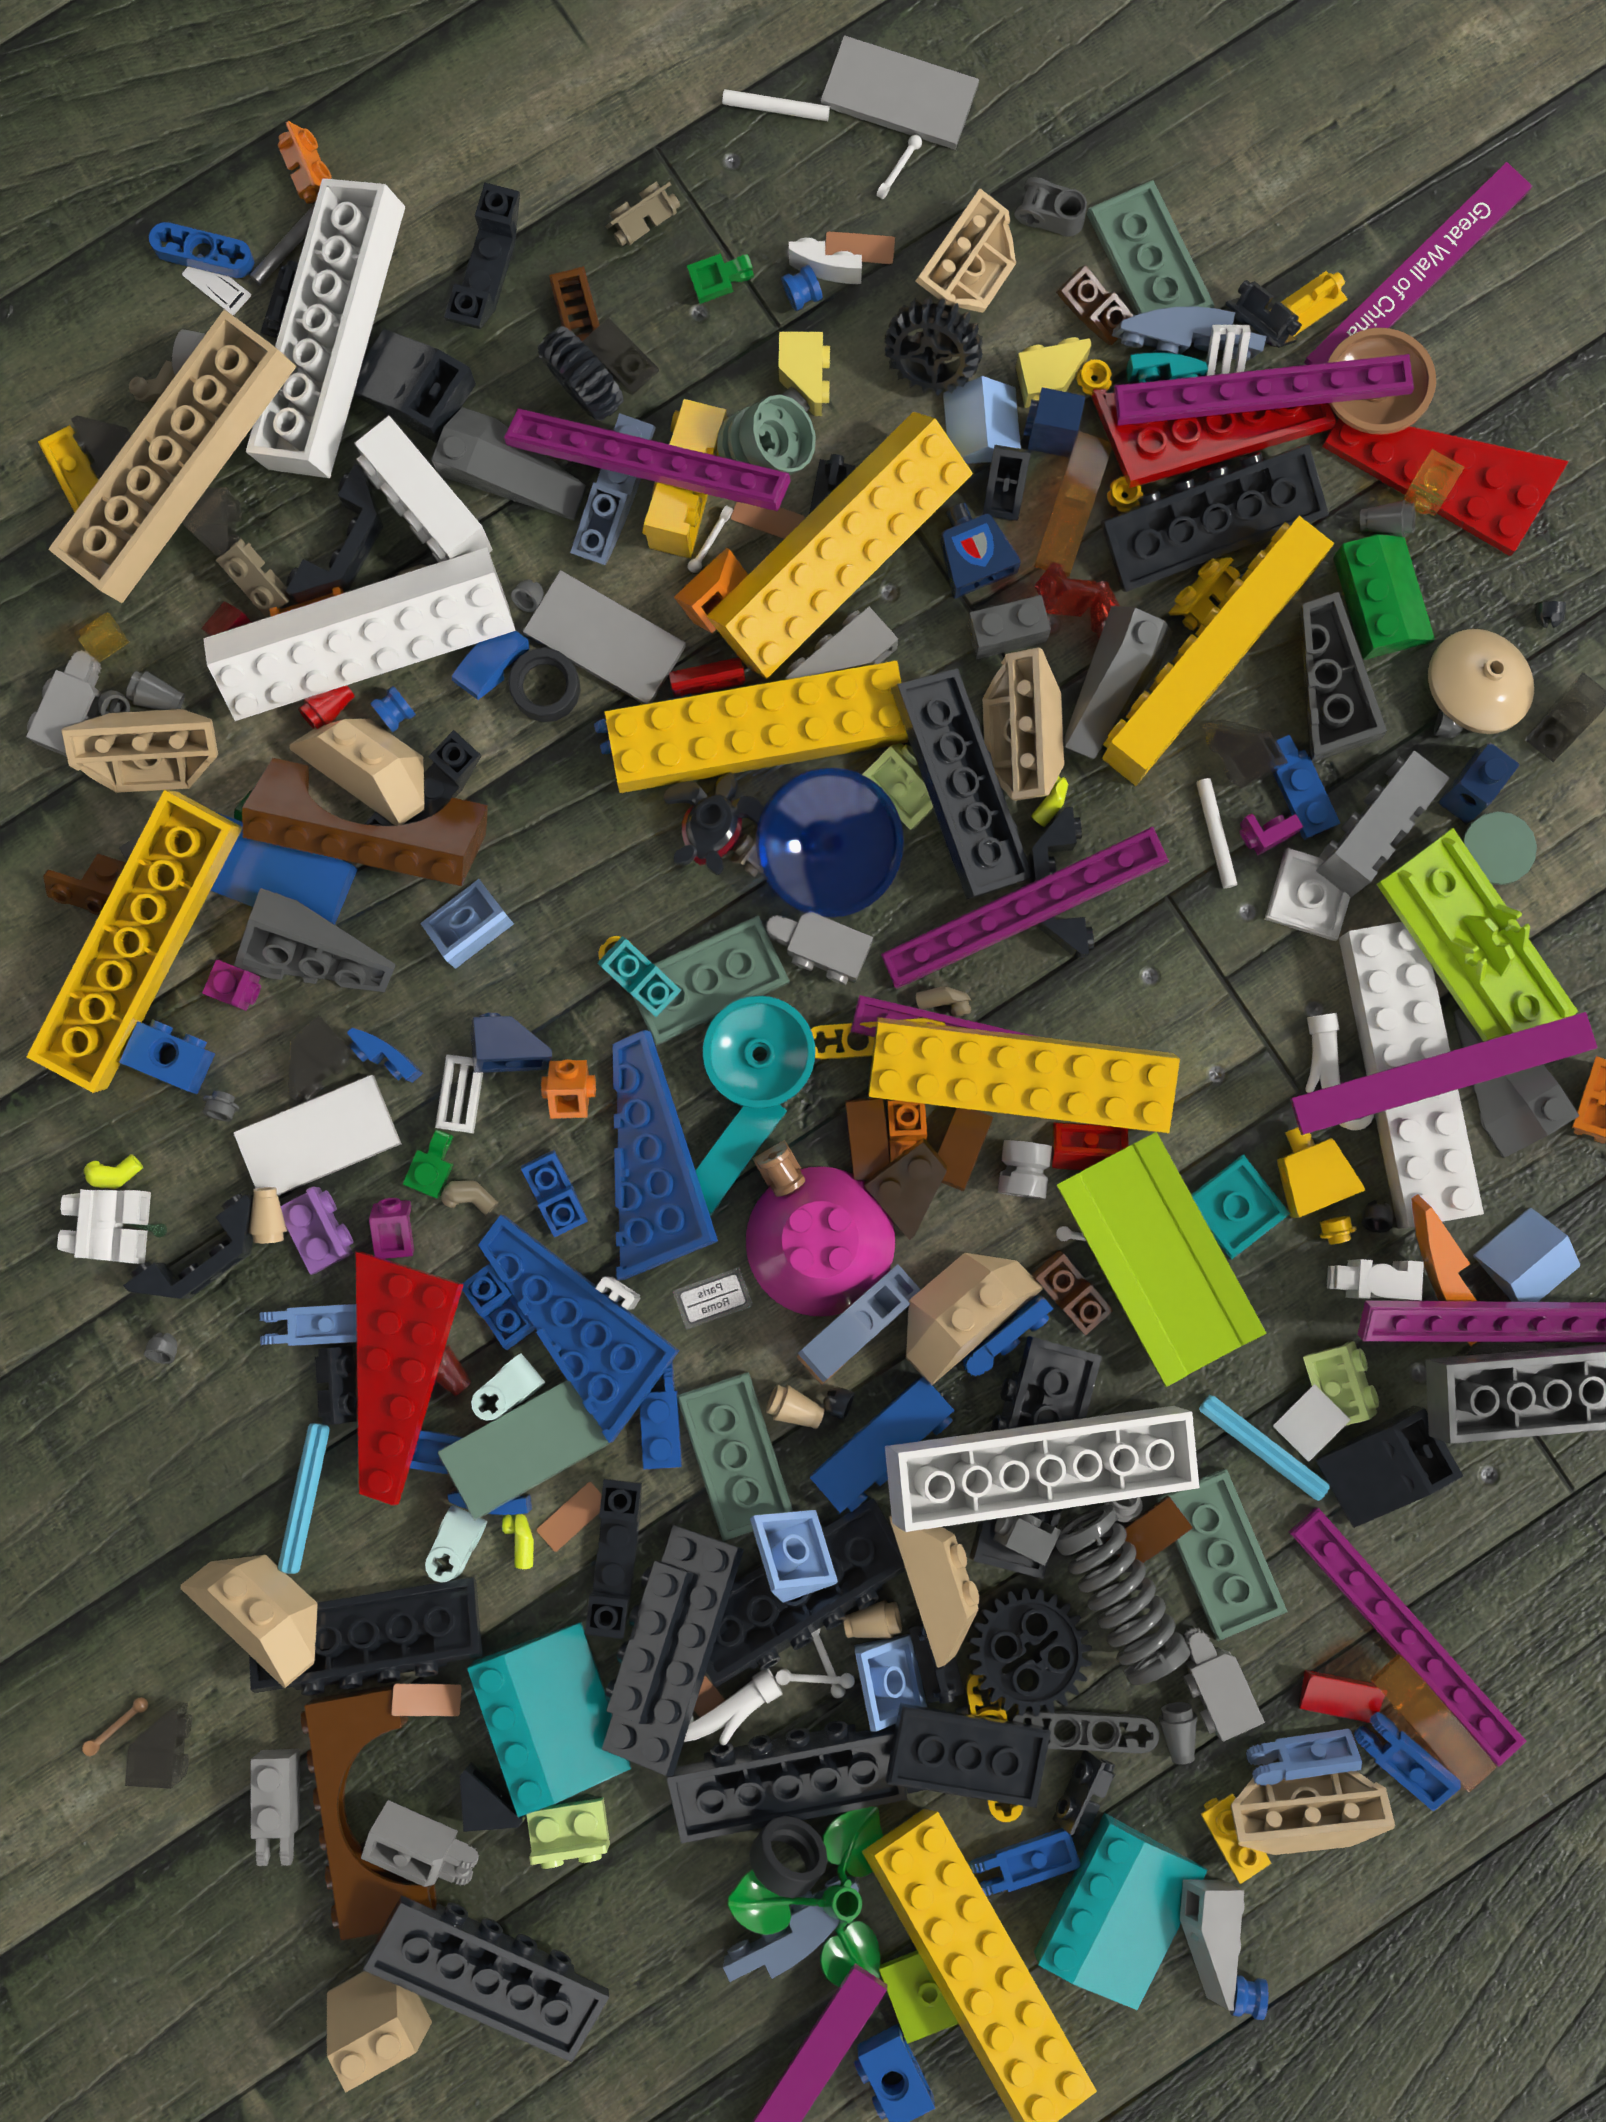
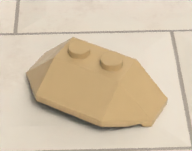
M979 189L915 282L937 299H945L946 305L953 306L958 303L959 308L983 313L1016 265L1013 238L1008 225L1010 222L1009 211L982 189Z
M1038 647L1006 654L1001 662L1002 667L994 676L982 699L984 742L992 756V764L1001 788L1015 801L1048 796L1064 766L1061 691L1043 650Z
M184 709L108 713L64 727L61 730L69 766L78 771L81 770L93 780L116 793L189 789L218 756L212 719Z
M343 719L329 723L319 729L311 730L290 744L292 752L395 826L404 824L424 810L423 756L371 719Z
M971 1253L962 1254L909 1300L906 1359L932 1386L1035 1297L1043 1287L1016 1260Z
M891 1515L889 1519L937 1667L945 1666L956 1656L979 1609L978 1590L972 1581L970 1582L965 1568L967 1565L965 1550L961 1544L957 1543L955 1534L943 1527L905 1532L892 1524Z
M267 1555L211 1561L181 1584V1590L284 1688L314 1664L318 1603L286 1573L279 1571L278 1566Z
M1357 1771L1287 1781L1284 1778L1277 1784H1267L1266 1786L1257 1785L1254 1778H1252L1231 1804L1238 1845L1272 1855L1351 1847L1395 1828L1386 1787L1377 1782L1373 1783Z

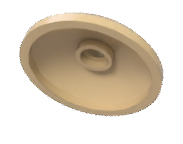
M1481 629L1462 630L1446 638L1431 657L1428 668V681L1432 696L1442 712L1460 727L1482 734L1499 733L1516 725L1529 711L1534 696V680L1531 669L1522 653L1504 637Z

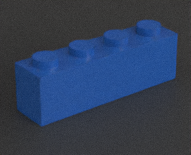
M921 1375L810 1474V1479L840 1513L846 1507L852 1512L868 1497L864 1493L866 1489L874 1482L881 1486L888 1480L885 1446L919 1442L931 1431L938 1435L953 1421L949 1415L954 1412V1409Z

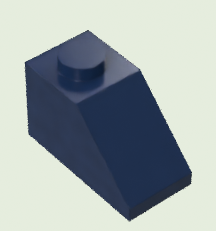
M485 1013L479 1017H473L470 1033L474 1073L548 1070L549 1062L552 1059V1049L512 1016Z

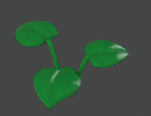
M868 1807L844 1812L836 1817L826 1828L822 1841L826 1846L828 1862L839 1865L837 1875L841 1884L828 1887L822 1898H788L778 1896L764 1887L756 1878L753 1869L741 1878L728 1896L727 1906L735 1920L746 1929L758 1934L770 1935L785 1929L791 1920L789 1904L822 1907L828 1916L840 1919L838 1926L835 1928L837 1935L828 1938L824 1942L820 1954V1965L824 1976L837 1987L841 1985L854 1963L878 1979L880 1977V1949L876 1935L865 1923L853 1921L861 1912L862 1899L855 1889L850 1888L852 1882L845 1875L846 1871L851 1876L864 1877L873 1872L862 1851L883 1837L879 1809L877 1807Z

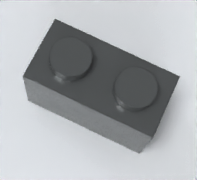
M1042 595L970 612L967 623L976 659L1045 643L1051 631Z

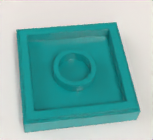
M1244 1154L1191 1194L1219 1247L1229 1260L1240 1254L1290 1214Z

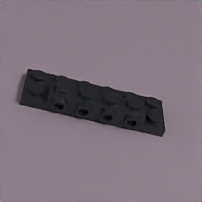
M1303 444L1271 457L1262 458L1261 452L1251 454L1240 459L1241 466L1230 471L1227 465L1214 468L1206 472V480L1194 483L1193 478L1177 482L1172 485L1173 492L1164 496H1160L1159 491L1148 493L1138 498L1140 505L1100 521L1122 591H1131L1210 561L1213 558H1218L1273 537L1285 522L1291 526L1298 516H1301L1308 523L1328 516V508L1310 445Z
M958 668L903 682L892 687V695L966 899L1033 878L1018 836L1017 825L1010 814L1005 800V792L998 781L992 764V756L985 745L980 731L979 720L973 712Z
M1028 1336L1019 1372L1013 1371L1012 1377L1006 1378L1002 1384L1000 1396L1002 1400H1005L1002 1415L997 1414L994 1417L991 1431L1086 1418L1102 1356ZM1062 1509L1030 1513V1515L1057 1528ZM998 1518L978 1522L969 1559L1044 1579L1049 1558L1044 1566L993 1540L996 1534L995 1524Z
M874 1498L822 1529L838 1582L836 1584L784 1603L771 1592L764 1565L733 1584L706 1670L713 1685L718 1687L749 1667L755 1669L759 1666L760 1670H766L774 1666L781 1659L779 1656L780 1652L792 1646L793 1650L805 1647L814 1639L811 1633L825 1626L826 1630L839 1626L846 1620L844 1613L853 1607L858 1606L859 1610L873 1605L879 1599L877 1593L883 1590L882 1585L906 1571L894 1531Z
M673 1525L662 1562L654 1561L653 1567H648L642 1576L641 1587L645 1589L641 1604L635 1605L630 1613L629 1624L633 1627L629 1642L625 1641L617 1654V1661L621 1664L617 1679L611 1680L606 1688L605 1699L609 1702L607 1712L613 1715L602 1750L665 1776L674 1775L744 1552L743 1548Z
M471 1577L317 1602L314 1664L286 1688L293 1687L296 1690H301L302 1695H318L325 1692L326 1685L339 1684L340 1689H355L363 1686V1679L377 1677L378 1683H392L401 1679L400 1673L415 1671V1676L429 1677L439 1673L438 1667L448 1666L447 1662L481 1657L482 1644L477 1582L475 1578ZM249 1655L250 1690L252 1692L259 1693L284 1689L278 1681Z
M832 1721L825 1725L824 1730L809 1733L805 1728H795L789 1731L784 1738L771 1740L769 1736L759 1735L750 1739L748 1745L733 1747L731 1743L726 1745L718 1743L714 1745L710 1752L704 1753V1762L676 1767L673 1776H666L681 1844L764 1828L773 1818L782 1816L806 1820L908 1800L906 1787L890 1785L885 1781L895 1732L894 1725L879 1731L866 1730L856 1732L855 1724L847 1725L843 1721Z
M401 1895L364 1961V1971L567 2061L572 2062L609 1999L608 1988L575 1974L574 1965L571 1964V1959L564 1952L553 1949L548 1954L537 1949L536 1942L527 1935L518 1934L516 1938L502 1933V1927L494 1920L485 1918L481 1923L469 1918L468 1912L456 1903H448L446 1907L437 1903L434 1909H431Z

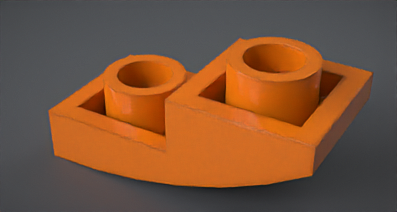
M898 1100L887 1102L890 1162L921 1139L925 1138L927 1141L925 1104Z

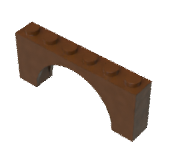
M272 758L242 807L243 838L462 886L486 836L488 805L452 797L449 803L438 813L415 823L398 826L359 824L327 812L309 795V765Z
M394 1684L314 1698L304 1705L305 1711L301 1712L302 1730L305 1735L309 1734L311 1749L307 1751L308 1769L310 1773H315L317 1788L313 1790V1803L316 1812L321 1811L323 1827L319 1829V1841L322 1851L327 1850L329 1865L325 1868V1880L328 1890L333 1889L335 1904L331 1907L332 1924L334 1929L339 1928L341 1940L379 1934L401 1895L431 1909H434L438 1903L435 1884L424 1887L361 1859L363 1848L354 1837L346 1815L345 1788L349 1771L355 1758L371 1740L391 1730L402 1728L408 1722V1716H393L391 1714Z

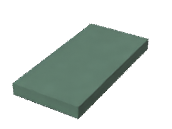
M1154 180L1088 208L1087 216L1135 315L1171 307L1214 308L1215 305Z
M755 916L654 964L681 989L678 995L657 1017L652 1015L635 998L634 1000L657 1046L713 1020L722 1009L732 1002L751 996H764L789 984L790 981L759 916Z
M749 1372L677 1395L722 1540L725 1541L753 1532L750 1518L754 1515L794 1512Z
M564 1381L438 1452L440 1460L474 1521L609 1445V1442L602 1433L601 1427L594 1416L589 1414L582 1403L584 1401L570 1381Z
M1224 1468L1200 1478L1199 1488L1165 1493L1155 1497L1157 1502H1159L1168 1495L1193 1527L1174 1543L1215 1640L1220 1641L1288 1612L1227 1469Z

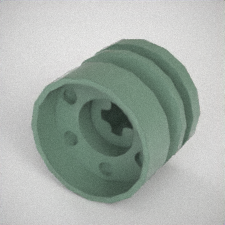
M774 395L754 403L751 407L735 412L724 420L718 432L717 450L719 457L774 469L791 475L802 470L810 463L815 452L816 435L810 417L799 403L793 398L784 395Z

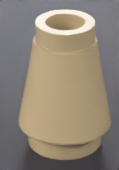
M262 1187L253 1189L254 1197L249 1225V1234L253 1235V1243L264 1244L283 1241V1232L287 1231L277 1195V1188Z
M778 1384L775 1386L766 1407V1413L773 1415V1420L812 1427L814 1429H817L825 1412V1408L819 1406L788 1384L785 1387Z
M883 1600L868 1608L845 1615L844 1628L847 1638H893V1634L901 1633L902 1631L900 1612L896 1602L888 1603L886 1600Z

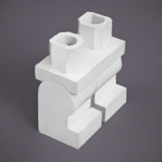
M80 1189V1193L63 1195L61 1199V1214L78 1216L77 1231L60 1230L57 1249L74 1253L76 1258L137 1264L145 1263L148 1231L123 1229V1224L148 1225L151 1192Z
M1357 1259L1348 1260V1266H1328L1327 1288L1346 1290V1298L1370 1299V1297L1422 1301L1424 1262L1394 1261L1392 1267L1388 1264H1372L1373 1260Z

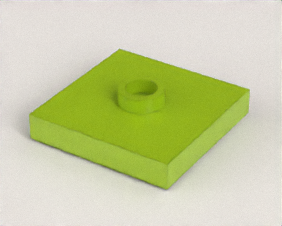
M917 1950L881 1964L879 1970L884 1983L888 1985L887 1992L907 2044L959 2024Z

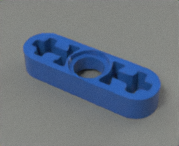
M168 222L159 223L150 231L149 242L155 254L161 260L233 278H243L249 275L254 268L253 255L248 245L241 240ZM169 237H172L175 243L168 242L166 247H163L161 241L166 242ZM206 243L211 246L210 253L205 257L199 258L192 255L193 249L198 244ZM238 253L241 254L243 260L237 259L235 264H232L229 258H236Z

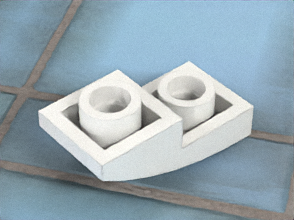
M801 238L796 242H789V265L799 271L801 267L810 265L817 278L838 283L861 284L862 255H854L848 251H839L833 255H825V241H817L813 238Z

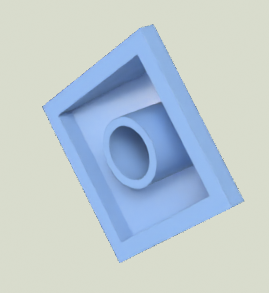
M981 376L965 383L964 387H956L952 393L949 391L943 393L946 435L966 464L991 462L994 445L1021 449L1015 387Z
M478 879L420 924L445 960L456 969L514 923L480 879Z
M1528 1208L1473 1255L1512 1302H1539L1581 1266L1568 1235L1532 1208Z
M816 1510L754 1515L750 1518L771 1592L783 1603L832 1586L838 1582Z
M910 1634L854 1645L871 1731H879L896 1724L900 1703L927 1707Z

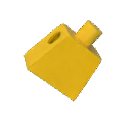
M1299 1127L1285 1132L1294 1153L1278 1159L1277 1164L1291 1218L1302 1217L1365 1191L1362 1182L1332 1138L1315 1144L1310 1133L1300 1134Z

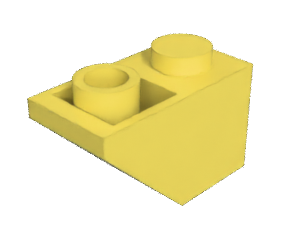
M779 332V381L787 389L793 387L808 403L809 411L814 416H822V403H829L830 381H822L823 368H830V346H823V332Z
M1076 337L1067 338L1059 342L1058 345L1045 348L1043 345H1033L1018 353L1015 368L1025 408L1030 407L1031 399L1039 400L1042 387L1063 392L1067 391L1077 376L1078 371L1087 361L1091 348L1090 338L1079 340Z

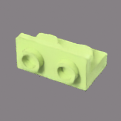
M902 743L891 745L861 775L863 780L910 830L914 829L934 809L910 745L906 744L904 746Z
M1355 1341L1347 1342L1339 1347L1307 1354L1303 1357L1311 1385L1315 1384L1351 1419L1346 1425L1370 1420L1377 1414L1376 1408L1379 1407L1378 1395L1374 1386L1368 1385L1364 1372L1368 1369L1367 1360L1363 1350L1357 1349Z
M604 1797L552 1805L526 1814L532 1851L529 1856L530 1865L540 1864L541 1868L549 1869L563 1865V1860L578 1858L581 1863L593 1862L601 1859V1854H605L608 1851L610 1840Z

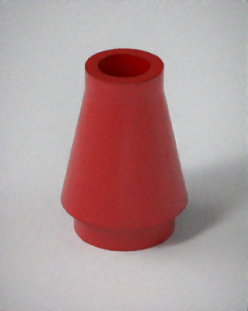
M348 685L303 699L304 704L298 710L313 729H319L324 725L332 723L355 696Z

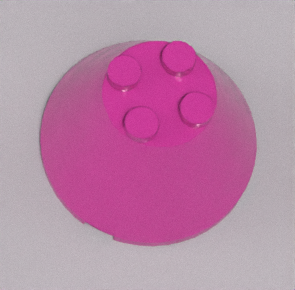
M831 1167L800 1169L805 1177V1182L799 1188L787 1195L777 1197L772 1188L769 1187L754 1206L746 1232V1251L749 1265L762 1289L783 1307L809 1316L841 1314L889 1272L895 1251L893 1222L891 1217L865 1188V1181L854 1180V1174Z

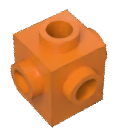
M567 1059L549 1062L548 1076H542L541 1092L542 1098L548 1099L550 1119L588 1117L589 1098L596 1097L595 1075L588 1074L587 1060Z

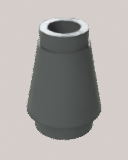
M1405 500L1368 509H1361V531L1405 537V533H1414L1415 503H1406Z
M135 671L127 687L126 698L132 700L133 705L156 710L181 709L185 694L148 671H145L144 674Z
M1174 1702L1166 1704L1161 1708L1162 1715L1159 1716V1722L1172 1762L1175 1764L1191 1763L1195 1760L1197 1714L1193 1712L1192 1705L1189 1703Z

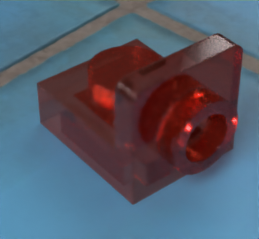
M1055 562L1051 563L1035 584L1038 595H1042L1047 614L1081 617L1101 593L1096 581L1067 578L1061 564Z

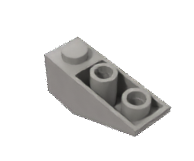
M870 606L862 613L857 610L846 618L842 624L844 628L834 637L828 634L822 638L814 648L816 652L807 660L801 657L795 661L787 670L789 675L786 677V680L880 664L897 650L898 638Z
M1222 1879L1183 1880L1180 1921L1206 1997L1229 2011L1234 2010L1238 1956L1241 1951V1922L1245 1907L1244 1890Z

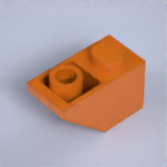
M726 548L677 593L674 598L695 625L713 633L716 628L706 616L748 574L730 549Z

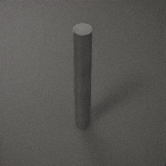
M315 204L250 274V277L259 286L265 282L307 235Z

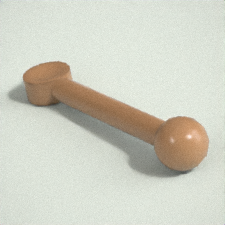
M142 1697L135 1699L133 1707L95 1740L91 1739L84 1743L83 1753L86 1756H93L98 1753L100 1745L135 1714L146 1711L148 1701Z

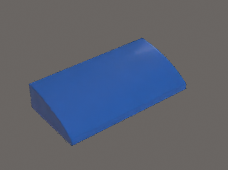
M220 814L221 816L243 827V823L241 821ZM242 828L210 891L253 907L260 888L297 900L335 925L358 869L353 864L337 858L243 838Z

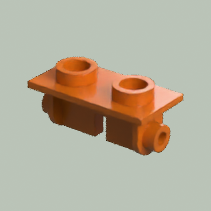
M288 121L286 125L289 132H284L279 136L278 148L289 170L292 171L300 165V169L290 176L299 197L304 199L306 203H313L317 199L322 178L331 179L332 177L329 169L319 157L316 150L318 143L314 135L308 129H303Z

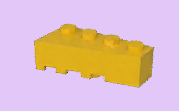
M684 399L681 410H675L671 422V432H673L669 445L719 456L717 450L718 432L723 421L727 419L726 409ZM655 482L652 500L642 531L643 535L647 537L649 548L691 559L708 494Z

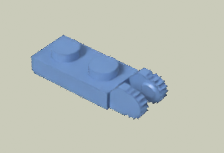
M356 1304L287 1308V1311L259 1313L260 1321L267 1323L287 1319L288 1326L287 1335L272 1333L260 1336L261 1345L288 1343V1346L357 1342Z
M1349 1729L1276 1739L1275 1742L1253 1745L1246 1752L1248 1762L1251 1765L1263 1764V1766L1253 1770L1252 1773L1255 1783L1261 1786L1277 1784L1284 1778L1287 1781L1357 1771L1362 1768V1760L1352 1732ZM1277 1758L1279 1759V1762H1277V1763H1272V1762L1275 1761Z

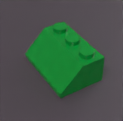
M1378 534L1343 543L1333 559L1363 660L1434 642V634L1405 537Z

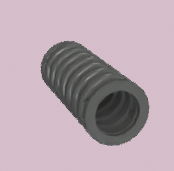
M1103 1505L1086 1511L1059 1528L1062 1531L1055 1546L1061 1555L1068 1556L1094 1542L1099 1545L1080 1554L1069 1563L1068 1570L1072 1574L1086 1572L1101 1564L1112 1555L1121 1554L1115 1562L1099 1567L1082 1577L1078 1582V1588L1084 1593L1091 1592L1113 1581L1122 1573L1131 1572L1126 1579L1097 1591L1088 1599L1087 1605L1093 1611L1102 1610L1117 1603L1132 1591L1141 1590L1136 1597L1124 1600L1104 1611L1098 1617L1097 1624L1103 1629L1121 1624L1108 1634L1107 1643L1112 1647L1127 1644L1117 1653L1116 1659L1121 1665L1135 1663L1123 1670L1131 1685L1147 1684L1166 1676L1181 1666L1188 1659L1190 1649L1183 1636L1174 1631L1175 1621L1173 1617L1164 1613L1166 1609L1164 1600L1154 1595L1156 1592L1155 1584L1151 1579L1145 1577L1146 1567L1144 1563L1135 1559V1546L1125 1541L1127 1537L1125 1528L1119 1523H1114L1119 1519L1112 1505ZM1095 1518H1099L1098 1520H1096L1095 1522H1093L1085 1528L1081 1526V1524L1085 1522H1088ZM1077 1528L1078 1531H1076V1532H1074V1533H1071V1534H1068V1533H1070L1073 1529ZM1112 1536L1105 1544H1103L1100 1539L1102 1537ZM1151 1608L1146 1615H1142L1127 1621L1128 1619L1132 1618L1137 1613H1139L1142 1609ZM1154 1626H1161L1156 1633L1139 1638Z

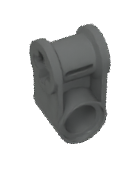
M1030 177L1026 180L1024 185L1026 193L1022 204L1016 208L1014 213L1015 218L1020 223L1067 237L1074 236L1082 230L1087 202L1085 196L1080 191L1050 183L1042 178ZM1065 210H1073L1077 214L1074 216H1066L1062 212Z

